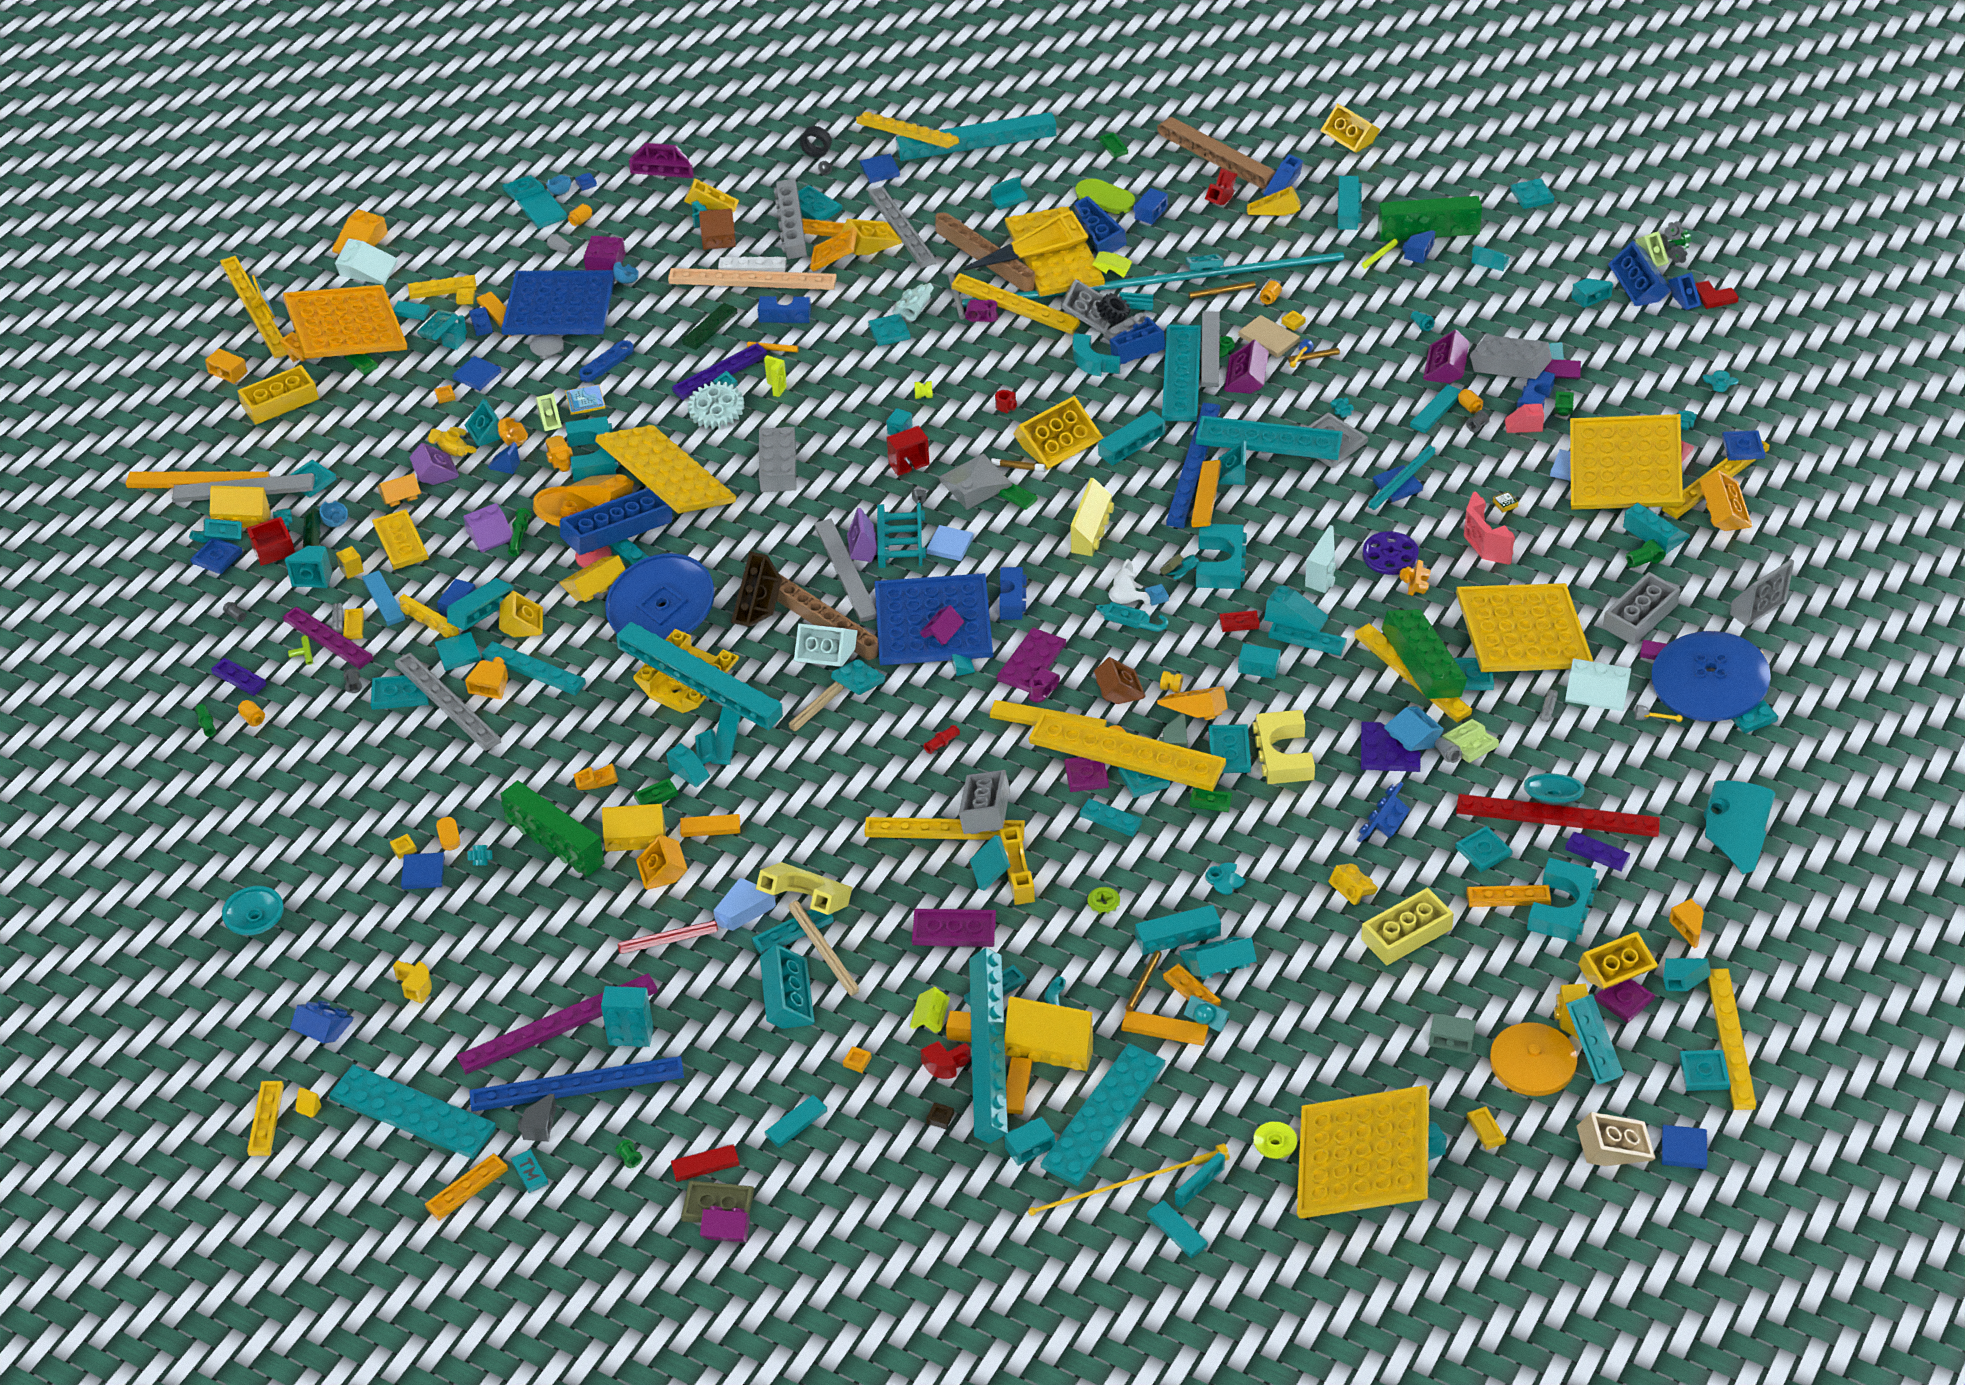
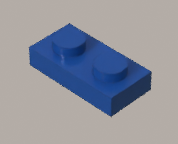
M486 307L469 310L476 336L493 333Z

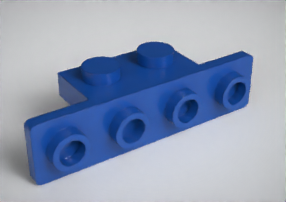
M1401 781L1396 785L1391 784L1385 791L1386 797L1379 800L1376 804L1377 810H1374L1368 816L1369 822L1359 829L1360 835L1356 839L1358 842L1368 837L1374 827L1378 828L1388 838L1394 835L1410 811V808L1396 797L1403 786Z

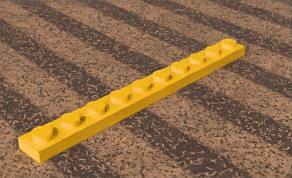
M236 255L220 260L224 272L274 359L288 355L279 341L283 336L265 305L261 303L258 307H253L250 297L258 293Z

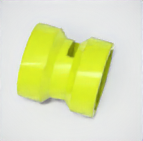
M926 381L925 384L914 382L915 399H921L924 396L927 399L933 398L932 381Z

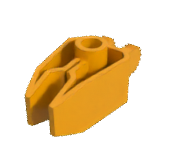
M557 435L547 438L545 442L548 449L546 453L548 462L552 463L554 469L559 468L561 472L569 471L571 465L570 457H573L571 447L567 446L562 436Z

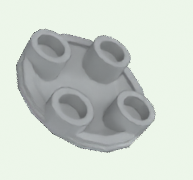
M556 334L539 335L531 341L530 349L534 354L539 355L541 359L545 360L551 355L562 352L564 350V341Z

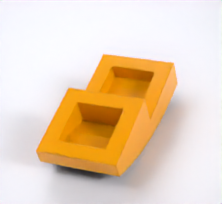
M612 763L595 771L592 767H588L574 774L578 790L596 789L618 782L616 770Z

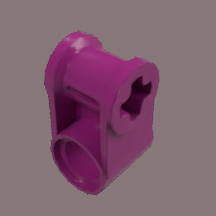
M991 299L970 300L967 303L966 319L970 322L997 321L999 318L996 312L997 302Z
M1040 668L1029 681L1031 688L1029 699L1033 702H1043L1056 689L1060 681V675L1045 668Z

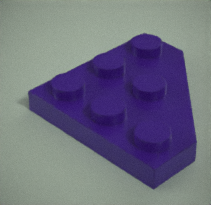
M1361 721V770L1420 772L1421 756L1418 750L1409 751L1405 749L1399 740L1390 736L1383 723Z

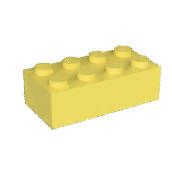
M1426 888L1362 923L1361 940L1387 966L1452 930L1454 913L1429 888Z

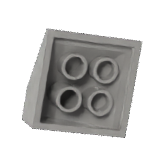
M1075 279L1062 300L1061 308L1103 334L1106 333L1110 325L1108 323L1109 320L1106 319L1105 321L1103 319L1104 316L1101 317L1099 315L1100 313L1097 308L1104 296Z
M984 453L938 477L940 482L966 510L998 494L1000 490L1012 486L1007 477Z
M1791 559L1776 568L1736 597L1731 603L1730 615L1748 627L1785 603L1794 560Z

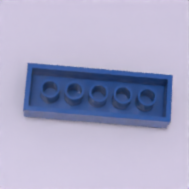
M646 488L561 518L560 537L576 553L583 555L671 523L672 508L651 489Z

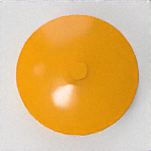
M557 486L538 492L534 497L533 510L545 522L560 527L561 518L598 505L568 491V486Z
M1528 1022L1510 1026L1495 1038L1491 1047L1490 1064L1497 1079L1509 1089L1529 1096H1545L1562 1090L1570 1083L1576 1071L1577 1055L1573 1044L1563 1033L1545 1024Z

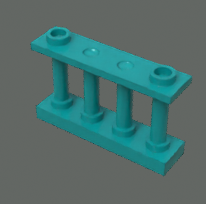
M917 503V512L906 513L885 512L884 504L877 505L879 568H886V560H889V558L918 557L919 566H923V559L926 558V547L922 548V521H925V510H921V503ZM917 519L916 525L889 526V524H885L889 520ZM918 532V537L889 538L886 535H889V533ZM918 544V550L889 551V549H886L891 545Z

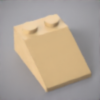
M1590 1112L1577 1125L1586 1162L1589 1164L1612 1166L1647 1162L1656 1159L1644 1121Z

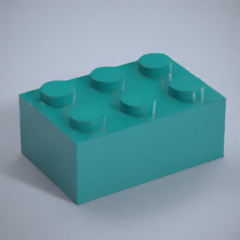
M605 986L601 1009L608 1045L650 1047L654 1026L647 988Z

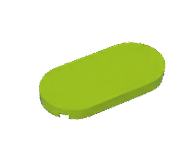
M1085 179L1080 181L1075 187L1076 197L1079 200L1089 196L1103 210L1112 214L1128 213L1135 205V197L1131 192L1099 179Z

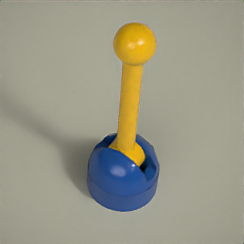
M1303 339L1300 342V353L1294 361L1290 362V367L1295 368L1302 354L1312 351L1314 347L1312 341Z

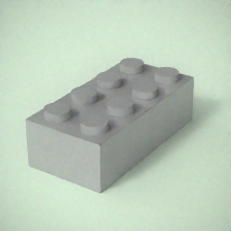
M1486 335L1470 354L1474 372L1537 379L1552 360L1548 342Z
M795 427L759 429V481L761 492L797 490Z
M1648 572L1605 611L1603 629L1635 645L1678 605L1680 589Z
M1005 770L967 775L959 809L964 834H977L981 831H998L1003 829L1010 794Z

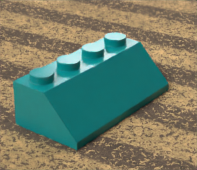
M774 944L760 956L766 1021L782 1029L813 1025L815 1021L807 958L778 944Z

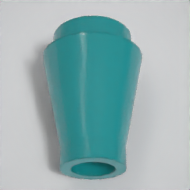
M1414 311L1411 314V319L1422 331L1433 329L1435 321L1432 316L1418 311Z

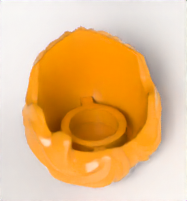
M510 417L499 420V436L507 446L515 442L518 447L527 440L528 433L522 423L514 422L515 419Z

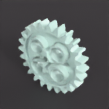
M720 381L717 382V385H714L713 382H711L710 386L704 384L703 389L698 387L699 392L693 391V396H689L690 401L687 402L688 413L693 422H698L699 427L704 424L705 429L711 426L712 430L715 426L721 429L723 424L725 427H728V422L734 424L733 419L739 420V415L743 414L742 410L744 409V399L738 388H734L733 384L727 386V382L721 385Z

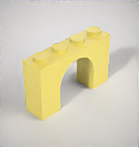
M1293 710L1256 714V722L1252 723L1253 733L1257 734L1255 737L1256 747L1260 748L1258 751L1259 762H1263V765H1261L1262 776H1266L1267 784L1314 780L1315 764L1312 752L1284 754L1272 747V744L1278 740L1305 737L1303 711Z
M780 862L760 870L756 890L773 896L784 891H795L811 895L813 897L810 909L829 915L848 906L852 887Z

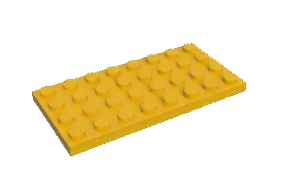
M1067 206L1019 216L1014 215L1005 218V225L1014 242L1054 217L1069 212L1070 209ZM1086 241L1075 244L1070 248L1022 258L1024 265L1035 272V288L1040 297L1067 292L1075 279L1088 287L1105 285V279L1101 271L1092 265L1095 259Z
M654 425L596 435L595 441L678 514L735 503L737 496L730 489L720 483L718 479L713 477Z

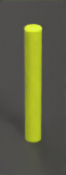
M1393 239L1362 263V267L1365 269L1398 245V241Z

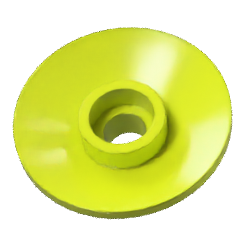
M1268 1122L1261 1125L1255 1131L1253 1141L1255 1148L1260 1154L1268 1158L1280 1159L1293 1153L1297 1146V1135L1285 1123Z

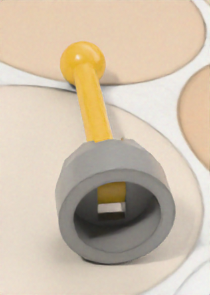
M1636 706L1635 720L1644 721L1649 716L1672 719L1677 722H1682L1683 720L1682 715L1672 716L1651 713L1646 706Z

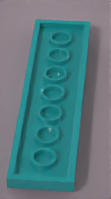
M1167 325L1162 418L1165 421L1197 422L1201 325Z
M1201 416L1196 444L1233 448L1245 440L1246 450L1338 460L1343 431Z
M1128 1043L1042 1160L1041 1168L1079 1186L1165 1066V1060Z
M352 1064L329 1094L331 1101L471 1159L475 1158L496 1129V1124L493 1121Z

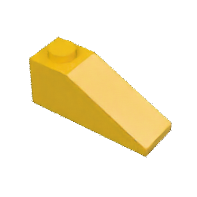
M694 179L687 191L684 202L692 206V202L699 201L707 210L732 208V212H735L739 200Z
M1293 186L1247 204L1248 215L1286 216L1288 214H1295L1300 210V200Z

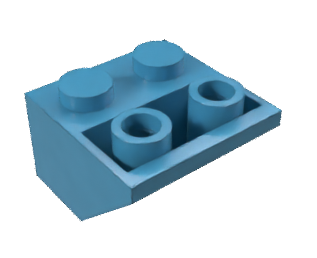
M1418 706L1406 707L1384 727L1391 737L1399 740L1403 747L1409 751L1434 748L1435 741L1440 738L1444 730L1443 727Z

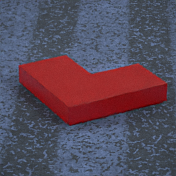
M1709 280L1695 283L1699 298L1706 309L1737 303L1739 300L1732 287L1715 290Z

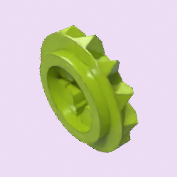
M1099 887L1092 890L1088 895V906L1091 907L1092 912L1098 911L1099 914L1102 912L1109 914L1110 911H1116V908L1120 906V896L1112 888ZM1101 897L1107 902L1106 904L1101 902Z

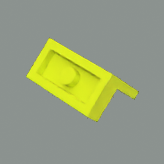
M765 356L767 384L772 385L773 396L780 397L787 387L785 362L782 359Z
M936 987L920 994L916 1002L910 1027L915 1029L924 1024L934 1033L941 1031L950 997Z

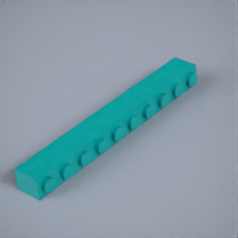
M1048 112L939 130L940 132L951 133L959 137V143L949 148L905 136L896 137V148L900 161L1054 137L1057 136V127L1053 113Z
M630 622L616 635L618 649L768 731L783 717L782 703L777 699H773L762 691L752 688L747 683L741 682L732 675L719 670L716 666H712L701 658L693 656L686 650H682L673 643L660 638L657 634L647 631L640 625Z
M984 948L969 958L974 1137L991 1144L1008 1133L1002 955Z

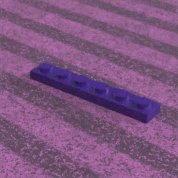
M756 343L673 385L672 391L681 400L692 396L693 391L699 392L698 387L703 389L704 384L710 386L711 382L725 371L732 375L764 359L767 356V351Z

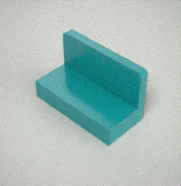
M1019 176L991 186V202L998 210L1028 200L1027 194L1021 188V178Z
M1476 245L1473 247V264L1504 272L1510 260L1509 256H1506L1505 253Z

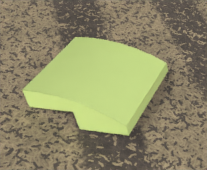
M1473 719L1442 735L1444 739L1460 746L1462 751L1461 758L1468 763L1499 747V740L1486 733L1485 726Z

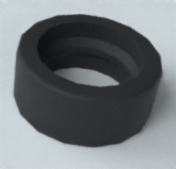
M818 126L808 127L800 138L802 150L807 155L815 158L826 155L832 144L830 134ZM812 136L818 138L823 143L824 147H816L809 142L808 137Z

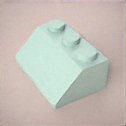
M798 623L794 661L842 667L855 650L857 630Z
M1573 658L1565 701L1623 712L1631 668Z

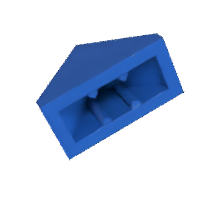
M513 442L496 454L488 468L513 474L520 464L517 444Z

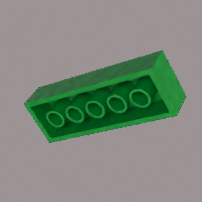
M1479 196L1379 203L1377 230L1380 242L1392 241L1393 239L1409 240L1412 235L1431 230L1435 231V238L1480 235L1482 205Z
M1421 609L1387 611L1381 629L1427 699L1462 697L1467 677Z
M519 780L500 793L506 822L517 827L522 834H527L536 844L544 846L549 853H554L563 863L571 865L576 872L589 877L605 864L601 839L598 835Z

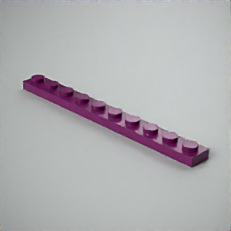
M649 973L617 986L647 988L648 996L658 992L657 986ZM603 993L456 1055L462 1070L467 1075L602 1017L601 1003Z

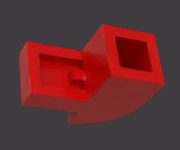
M1221 168L1216 184L1209 185L1205 200L1218 205H1225L1235 192L1233 187L1238 174Z
M940 1041L921 1049V1063L931 1075L941 1079L957 1077V1068L963 1067L971 1061L970 1048L966 1043L948 1052Z

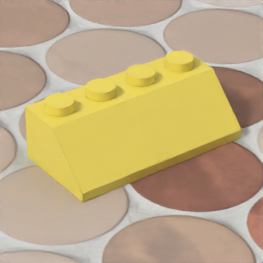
M1090 478L1071 524V553L1093 556L1094 551L1099 548L1100 537L1102 538L1104 535V526L1109 523V514L1113 513L1114 510L1112 495L1094 478Z

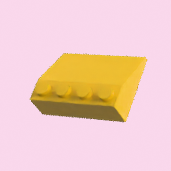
M1075 395L1018 425L1013 433L1021 447L1037 462L1044 464L1046 470L1089 448L1104 438Z
M1009 996L1004 1039L1005 1055L1033 1059V1062H1043L1054 1066L1087 1071L1093 1053V1012Z

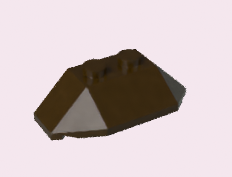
M749 551L731 623L751 627L774 614L782 578L768 555Z

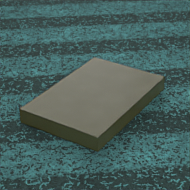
M689 1181L681 1221L701 1223L703 1209H710V1206L722 1207L723 1211L741 1208L749 1215L754 1195V1186Z

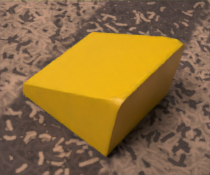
M300 1087L297 1094L296 1112L310 1118L315 1117L322 1107L319 1096L315 1092Z

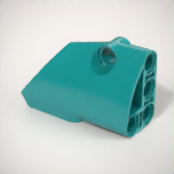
M1715 781L1703 814L1706 819L1705 838L1715 844L1734 863L1742 875L1755 871L1766 836L1765 827L1776 793L1769 788L1746 782ZM1711 808L1716 809L1719 814L1713 813Z

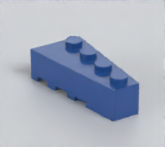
M1089 196L1074 203L1076 218L1088 235V240L1096 254L1099 251L1113 253L1127 245L1125 230Z

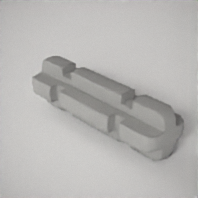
M341 603L333 604L332 629L342 633L343 607Z
M1550 689L1547 692L1540 716L1542 721L1548 722L1551 720V714L1553 713L1558 695L1556 690Z

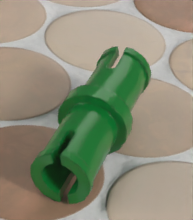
M197 705L195 712L198 716L199 726L203 728L205 736H214L216 728L213 725L212 715L208 713L206 705Z

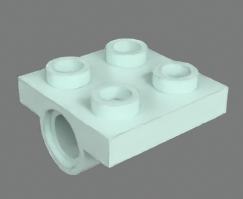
M931 283L925 285L920 284L912 290L907 289L902 294L901 300L895 304L896 307L892 313H901L905 319L914 321L930 299V293L934 287Z

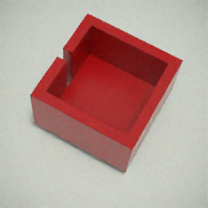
M919 426L887 437L888 464L897 476L912 471L905 457L915 470L930 465L928 437Z
M282 517L246 528L251 546L260 566L284 559L295 553L292 538Z

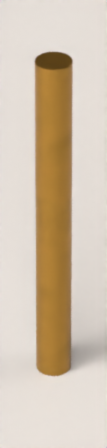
M1255 281L1198 290L1189 292V298L1255 288L1256 285Z
M1156 950L1150 958L1125 1006L1127 1011L1132 1012L1162 955L1160 951Z

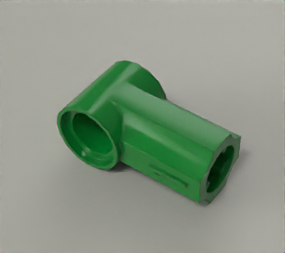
M1651 539L1645 542L1642 548L1626 553L1625 558L1629 567L1632 568L1648 562L1653 564L1660 563L1664 560L1666 552L1655 540Z

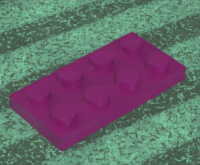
M1032 627L998 673L997 681L1030 692V679L1036 675L1040 668L1049 669L1065 647L1066 639Z
M914 909L912 945L994 947L996 910Z

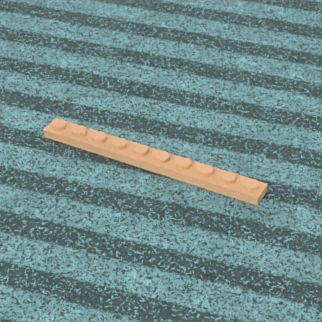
M671 268L668 277L669 284L825 290H835L837 280L836 274L685 268Z

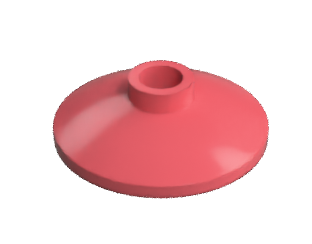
M608 546L583 555L576 553L575 559L579 566L585 568L604 556H612V552Z

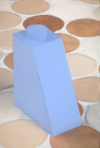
M739 878L714 909L715 921L720 927L733 931L773 909L776 906L775 895L756 890V884Z

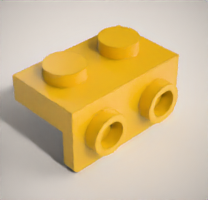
M1351 863L1336 865L1328 880L1353 905H1358L1362 896L1374 895L1378 890L1372 879L1361 873L1359 868Z

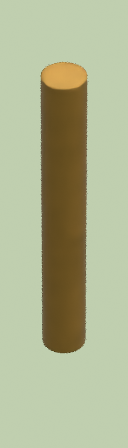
M1339 348L1305 353L1302 354L1297 362L1338 355L1340 350ZM1297 355L1288 356V362L1294 361Z

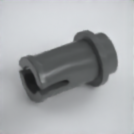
M227 602L223 606L225 615L233 617L239 623L245 620L246 613L240 610L234 602Z

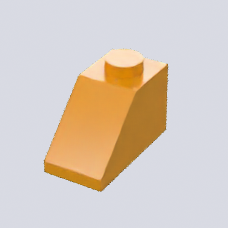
M1689 899L1671 908L1669 922L1695 949L1699 943L1704 911L1700 905Z

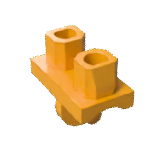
M1418 559L1416 568L1406 567L1400 571V579L1405 583H1409L1408 595L1413 596L1415 592L1426 593L1429 587L1427 580L1431 570L1424 568L1423 561Z

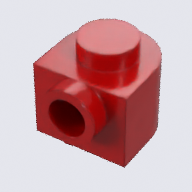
M1009 390L997 391L995 394L996 409L1007 414L1010 410L1014 411L1017 407L1016 393Z

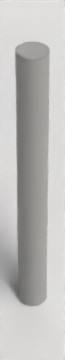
M953 272L948 273L950 286L955 280ZM951 286L959 319H965L959 291L952 289Z

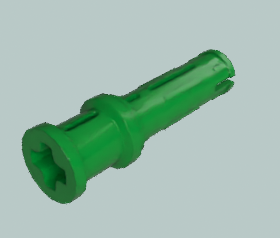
M526 508L516 510V519L512 523L514 530L508 554L513 557L519 555L524 532L529 527L528 520L531 518V512Z

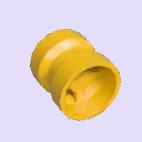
M1163 671L1160 689H1170L1175 693H1179L1183 685V675H1173L1168 671Z

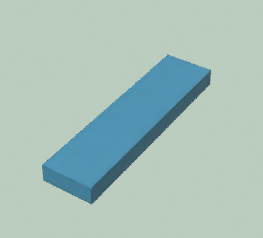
M380 571L362 576V580L387 626L404 621V614Z

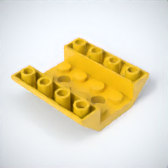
M674 629L666 638V641L673 643L682 650H686L697 658H701L706 663L716 666L725 673H728L739 659L738 655L724 649L718 656L692 646L691 635ZM646 663L633 676L635 682L651 700L681 713L698 708L706 699V696ZM674 690H681V692H676V693H674L673 691H674Z

